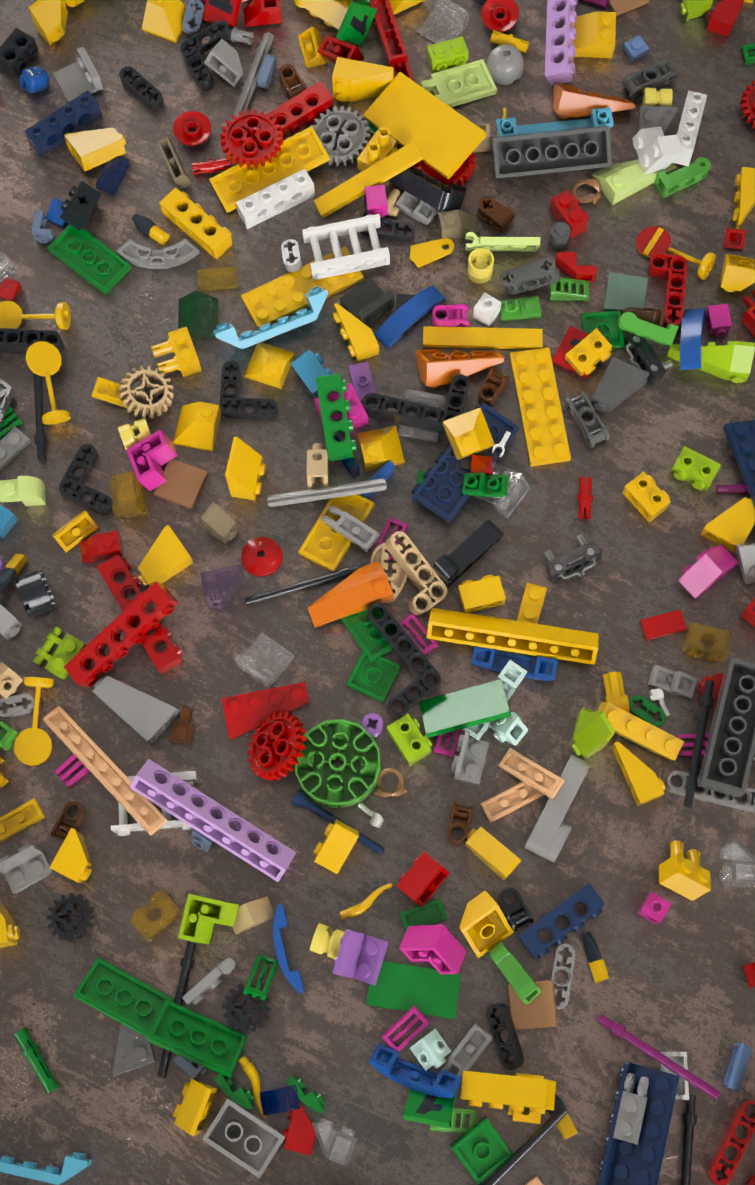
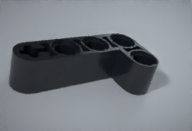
M413 166L389 179V182L443 212L461 209L467 191L465 187L458 184L445 185Z
M489 519L448 556L446 554L442 555L434 563L432 569L448 588L502 539L504 533Z

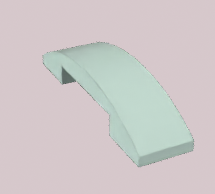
M509 660L497 680H502L507 702L527 674L525 669L512 660ZM493 721L462 730L465 732L466 730L470 731L469 735L479 741Z

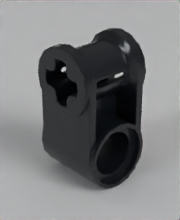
M509 887L500 892L498 900L513 932H516L517 928L528 922H534L530 911L516 889ZM511 892L514 895L515 900L512 904L505 903L503 899L504 893ZM522 915L524 916L523 918L515 921L516 918Z

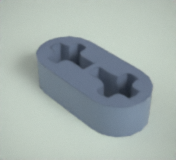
M190 0L185 7L181 27L187 35L196 34L200 28L204 11L203 3L200 0ZM192 6H196L197 11L195 14H193ZM190 20H193V22H192V27H193V28H192V29L190 28V25L188 24V23L190 22Z
M265 55L258 74V87L268 89L276 68L277 56Z

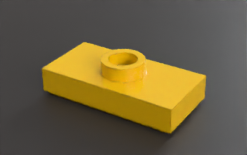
M98 377L91 397L128 408V406L122 405L123 400L119 398L121 393L119 392V386L122 384Z

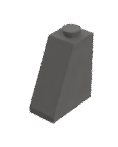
M612 357L592 397L591 405L598 411L609 413L646 384L650 373Z

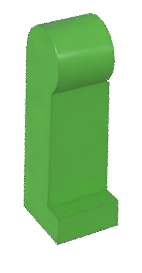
M699 157L689 166H685L670 174H666L663 170L657 173L654 184L664 198L706 178L711 168V163L707 158Z
M632 312L623 313L617 321L620 329L665 346H672L679 327L668 324L666 328L638 319Z
M501 941L488 952L514 988L516 994L526 1005L542 993V990Z

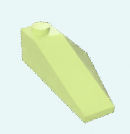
M639 159L612 164V167H604L594 172L591 176L592 178L596 177L602 192L609 202L614 205L654 183L658 172L644 174ZM671 163L664 171L666 174H670L676 171L677 167L674 163Z

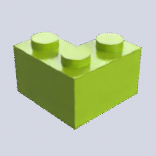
M188 894L178 938L196 943L210 944L215 923L234 927L239 905Z

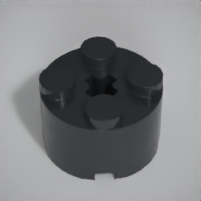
M37 570L14 579L18 594L29 618L53 610V607H56L51 590H46L48 585L43 571L38 572Z

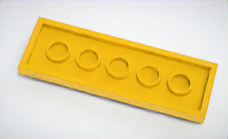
M312 126L284 140L283 145H281L282 151L277 152L278 157H271L272 163L265 161V167L260 163L257 169H255L254 165L247 169V164H244L241 168L237 164L209 179L227 213L237 208L236 202L303 169L308 172L330 160Z
M346 246L340 248L342 256L351 255ZM332 252L323 256L322 258L323 260L334 259L335 257L334 253ZM308 263L296 272H289L242 294L241 299L259 330V327L263 324L270 323L272 325L278 322L277 320L281 317L291 316L297 311L309 307L305 294L309 293L310 289L320 286V288L327 290L328 295L326 298H329L364 281V276L361 271L313 280L311 266Z
M549 347L510 353L509 357L530 467L570 461L571 455Z

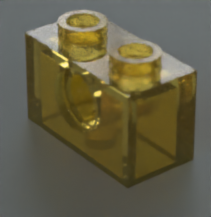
M690 622L685 633L682 651L687 652L688 655L693 657H699L700 655L708 657V660L713 662L723 661L728 655L732 632ZM702 640H708L711 643V647H705L702 644Z
M158 891L149 898L150 903L144 908L141 906L132 913L133 918L129 920L148 942L152 941L183 913L165 891L161 893ZM159 909V919L152 921L150 919L151 911Z

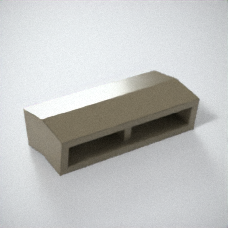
M168 136L162 138L157 143L174 181L180 190L190 187V179L173 141ZM168 151L172 152L174 156L173 158H169L167 154ZM179 168L181 175L177 176L174 169Z

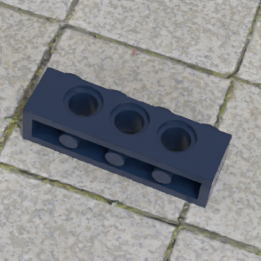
M87 90L24 132L29 144L41 157L64 142L65 134L81 131L101 118L102 112L99 103Z
M588 883L520 933L517 938L532 959L536 956L541 959L550 952L548 949L550 945L556 943L558 946L568 939L566 934L573 929L576 933L584 927L585 923L583 921L588 917L594 919L603 913L601 908L605 903L591 884ZM575 904H582L585 907L584 915H577L575 913ZM558 917H565L567 919V928L562 929L558 927L556 923ZM540 930H547L550 933V940L548 942L540 940Z

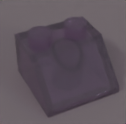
M242 564L200 572L204 596L209 608L213 607L214 609H220L225 607V604H230L246 581Z

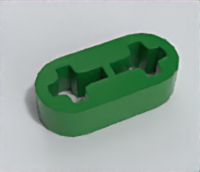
M641 695L633 696L630 699L629 712L632 715L657 728L664 724L666 715L661 708ZM638 701H640L642 703L641 707L646 711H643L640 708L638 710H635V705L632 702L637 703ZM648 712L652 715H655L656 713L659 714L660 716L658 719L661 722H652L651 720L653 717L649 715Z

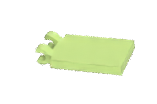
M483 59L433 73L430 76V80H424L420 83L422 88L428 92L433 91L434 96L449 107L497 94V88Z
M473 232L466 233L465 240L472 241L471 244H466L465 251L467 252L477 248H485L489 251L537 252L540 247V237L479 238Z

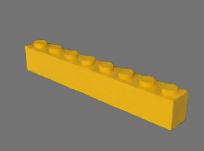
M431 608L427 639L595 665L599 633Z

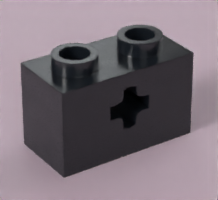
M83 181L78 186H72L68 193L70 199H66L60 208L63 210L60 218L79 231L88 222L102 195Z

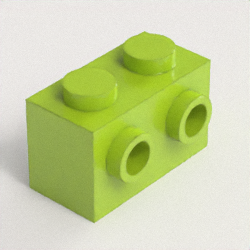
M463 36L427 46L426 61L431 74L468 63L469 51Z
M684 446L670 473L677 480L686 481L692 484L695 489L707 492L721 464Z
M407 714L387 726L386 730L410 767L431 754L430 747L432 743L427 738V735L422 736L419 729L421 726L415 717L411 718Z

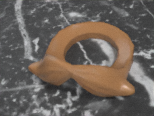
M594 177L593 179L580 180L574 186L572 192L579 203L593 202V204H596V201L601 196V187L596 177ZM583 184H588L597 189V193L589 194L585 197L578 196L576 191Z
M386 768L380 772L377 781V791L374 792L375 795L387 798L389 796L398 797L408 792L404 789V779L400 771L395 768ZM389 772L396 774L399 779V783L393 793H388L381 783L383 775Z

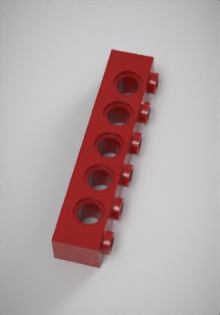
M319 81L265 114V117L271 114L272 119H277V124H284L281 126L284 141L286 137L296 134L304 126L314 123V119L319 118L320 113L326 115V109H329L331 112L334 108L333 96L322 82Z
M119 554L96 566L122 611L142 594L139 589L142 585L136 575L132 577L129 573V570L132 568L126 558L122 560ZM119 576H126L123 582H116ZM129 593H136V596L133 599H126ZM140 618L136 619V627L140 624ZM159 623L155 633H146L141 643L160 675L182 663L180 656L183 653L177 643L172 645L169 640L172 638V635L167 626L162 628ZM160 644H166L167 648L164 651H157V647Z
M155 581L69 661L64 668L78 686H93L101 674L113 668L115 661L128 654L129 648L144 639V635L149 630L155 629L164 616L170 615L179 602L164 584ZM155 603L156 609L151 613V606ZM140 618V624L136 627V619ZM122 632L125 633V638L123 641L120 640V635ZM107 646L110 648L108 655L105 654ZM94 660V667L91 669L90 663Z

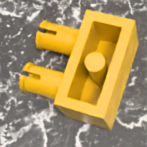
M387 127L379 128L357 158L358 170L364 171L398 150L397 140L389 136L390 130Z
M187 327L169 332L168 341L151 346L155 358L171 352L175 354L173 359L157 363L160 373L165 372L166 374L179 370L182 376L186 377L202 371Z
M677 840L670 843L671 858L659 865V884L693 901L711 890L710 871L700 866V851L697 852L696 849L688 850L686 852V859L684 858V843Z

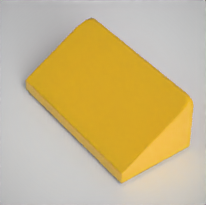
M312 26L297 35L307 68L328 63V59L317 52L323 41L320 32Z
M84 510L53 533L52 536L62 549L67 552L99 527Z

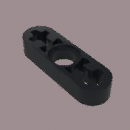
M130 66L120 70L119 76L122 84L146 106L153 110L162 107L163 98L161 92L139 72ZM126 75H128V76H131V75H132L133 82H132V80H131L129 77H126V78H125V76H126ZM139 85L146 86L144 91L136 90ZM149 94L151 95V97H152L153 99H158V100H157V101H155V100H152V101H151V98H150Z
M503 1003L493 1004L487 1010V1018L501 1063L507 1070L517 1069L522 1066L524 1056L510 1011ZM501 1011L502 1015L496 1017L495 1012ZM502 1023H505V1024H506V1025L501 1026V1027L498 1028V1024H502ZM502 1030H506L510 1034L508 1043L501 1039ZM513 1046V1048L505 1050V1047ZM515 1056L516 1060L510 1062L509 1057Z

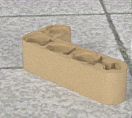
M401 531L393 533L386 541V548L420 591L409 601L408 609L414 615H421L447 595V587L410 538ZM399 540L400 544L395 545L394 542ZM406 555H411L413 557V564L409 563L406 560ZM419 571L426 574V580H422L419 577ZM432 588H436L439 591V597L432 594ZM416 600L423 602V609H419L416 606Z

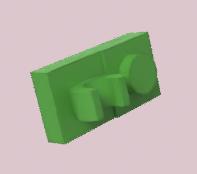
M539 296L500 301L502 322L541 317Z

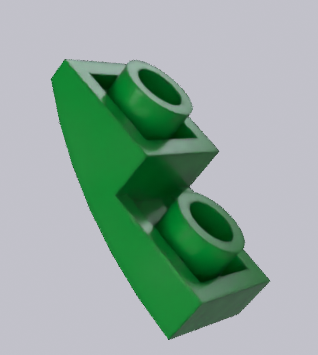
M484 472L467 473L464 476L462 493L481 497H506L509 477L506 474L487 476Z
M218 1074L213 1078L222 1091L234 1102L248 1110L255 1107L253 1104L255 1098L249 1089L245 1090L241 1087L234 1091L233 1087L236 1085L232 1078L222 1074Z
M295 1075L285 1080L290 1089L304 1104L320 1114L325 1111L323 1106L326 1105V1102L321 1093L316 1094L313 1090L306 1095L304 1090L307 1088L301 1077L296 1079Z

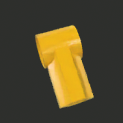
M621 672L603 674L606 695L604 702H609L629 713V700L624 692Z

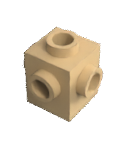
M1 662L0 695L7 699L16 692L23 679Z

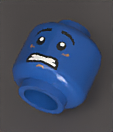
M33 66L22 70L19 81L25 91L33 94L47 88L49 75L40 66Z

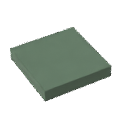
M609 272L603 310L621 311L622 313L628 307L644 308L648 278Z

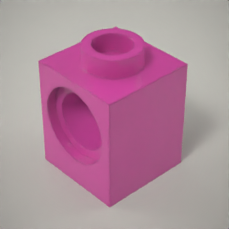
M385 185L365 187L368 215L379 214L380 218L386 216L387 199Z
M728 304L707 307L705 321L708 336L723 337L729 333L732 322Z
M651 892L647 895L637 913L657 925L661 923L671 903Z

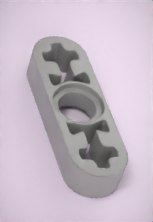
M566 943L559 945L555 949L550 980H553L554 985L558 987L566 986V991L561 990L560 994L564 998V1002H560L559 1006L556 1005V1010L563 1009L568 1004L575 962V950L570 944ZM564 948H567V952L571 953V957H567L565 964H570V968L556 966L557 962L562 963L563 957L559 955V951H563ZM558 970H564L567 973L568 979L565 983H559L556 980L555 974ZM554 989L555 996L557 995L558 989Z

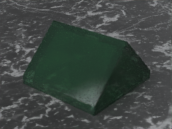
M197 290L180 298L178 329L187 327L190 337H215L213 331L218 326L219 300Z

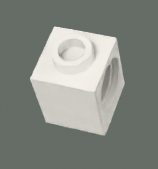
M484 292L474 306L473 318L490 328L500 314L501 302Z

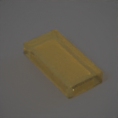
M237 267L197 269L199 290L238 288Z

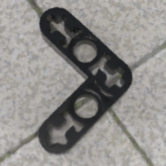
M224 20L217 21L181 44V53L195 82L201 89L210 88L214 82L208 66L204 63L205 60L202 54L215 47L221 39L225 41L231 36L232 30ZM206 36H209L210 41L206 44H202V39ZM201 61V65L198 68H193L194 62ZM201 73H203L206 77L205 82H203V79L200 75Z
M365 195L360 218L368 215ZM380 218V228L376 229L380 239L410 242L415 236L414 226L405 221ZM388 225L392 228V231L385 233L381 230L382 227ZM405 229L409 230L407 235L403 234ZM368 230L360 232L362 235L370 237Z
M235 361L225 362L222 367L219 403L221 414L226 418L269 420L275 418L278 414V406L274 400L239 398L240 366ZM233 367L235 371H233V379H230L229 371ZM228 385L236 387L233 393L225 392V388ZM228 404L232 406L230 411H226ZM237 404H240V412L237 411ZM251 404L255 408L253 412L246 413L243 410L244 406ZM257 405H260V407H261L260 413H258V406H257ZM268 406L272 407L270 413L266 412Z
M84 444L79 448L59 484V491L64 498L98 514L109 515L115 508L112 499L108 495L84 485L98 458L95 447L91 444ZM89 451H91L92 456H87L86 458L84 453H89ZM77 467L84 469L83 474L80 476L73 475V471ZM71 485L73 490L77 491V495L75 494V492L68 490L66 493V490L64 488L70 487ZM84 493H91V500L87 502L81 500ZM98 499V501L103 504H105L107 501L109 507H104L102 509L101 505L97 503L96 500Z

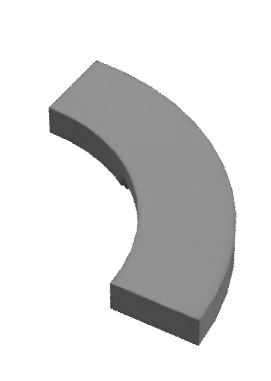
M186 238L163 250H152L129 239L116 251L117 255L127 262L148 269L176 267L188 262L199 254V250Z

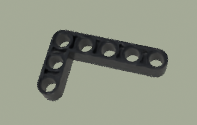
M0 328V353L26 354L28 348L32 345L30 342L33 340L48 343L57 341L53 345L61 353L64 349V344L60 335L53 330ZM17 339L16 342L10 343L12 340Z
M461 374L453 377L444 409L377 393L366 394L363 398V407L369 418L447 435L442 422L463 414L469 391V379ZM462 385L465 388L458 389L455 386ZM370 403L376 404L375 407H368L367 405ZM458 403L460 406L453 407L451 404ZM388 408H395L396 411H394V412H389L387 409H388ZM408 412H413V413H415L416 415H415V416H408L407 413H408ZM432 416L435 420L429 421L426 418Z
M375 603L367 611L368 621L415 678L412 683L394 696L387 704L389 714L397 717L407 712L440 684L441 676L383 604ZM379 609L382 612V618H374L372 610ZM385 626H393L396 631L395 635H388L385 632ZM399 642H406L409 650L407 652L400 651L398 648ZM413 658L421 660L422 667L420 669L412 666ZM426 675L434 676V685H428L425 682ZM410 688H416L419 691L417 699L409 696ZM394 701L402 703L403 709L401 712L393 710L392 703Z

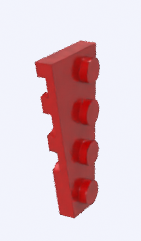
M305 681L221 698L229 740L261 726L260 721L266 722V716L272 717L273 712L279 714L280 711L286 713L309 703Z

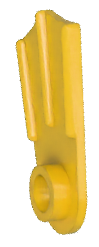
M443 238L411 245L409 258L420 268L451 254L454 251V242L449 238ZM444 245L449 246L447 250L442 249Z

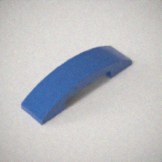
M433 285L424 289L394 312L377 330L375 336L389 349L403 337V333L427 312H433L434 307L441 305L446 301V298Z
M705 308L684 310L680 339L681 370L701 369Z
M474 647L471 665L501 673L509 660H512L527 671L524 678L555 681L559 660L541 656L535 658L496 649Z
M278 904L273 924L275 952L284 975L290 984L302 994L305 993L300 971H290L280 930L289 927L284 905Z
M381 1044L377 1045L369 1060V1064L380 1073L402 1086L426 1095L443 1098L454 1097L462 1077L442 1069L439 1074L430 1070L425 1071L423 1067L398 1058V1051Z

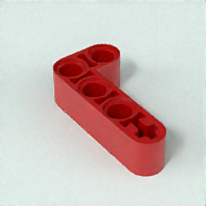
M656 253L650 259L647 273L652 278L666 280L661 327L666 328L668 324L680 327L683 318L688 263L683 256ZM672 284L678 285L679 287H673ZM670 302H675L677 305L674 306Z
M744 1100L738 1105L707 1167L706 1174L712 1183L726 1185L731 1180L755 1132V1114L749 1118L745 1111L749 1104H752L755 1108L754 1100ZM739 1125H742L745 1129V1134L741 1138H738L735 1134V1129ZM728 1146H732L734 1149V1156L731 1159H727L724 1154ZM722 1160L723 1162L729 1163V1166L727 1167L722 1163H719V1161ZM716 1169L721 1170L722 1178L717 1177L714 1173Z

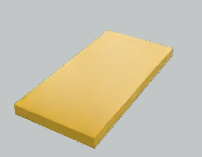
M401 72L398 73L363 114L365 120H368L376 128L387 127L390 130L389 136L396 139L397 143L404 147L415 140L424 157L422 161L448 180L487 136L484 130Z

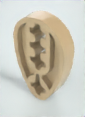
M383 543L373 551L371 564L379 561L384 571H387L388 563L385 562L388 561L389 554L385 553L388 550L386 543ZM406 555V560L410 563V556ZM394 558L392 560L396 563H393L392 571L396 573H393L392 577H388L386 573V576L391 584L392 591L395 593H393V600L387 603L396 600L408 578Z

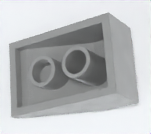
M228 1096L202 1136L204 1142L259 1179L285 1139L284 1135Z

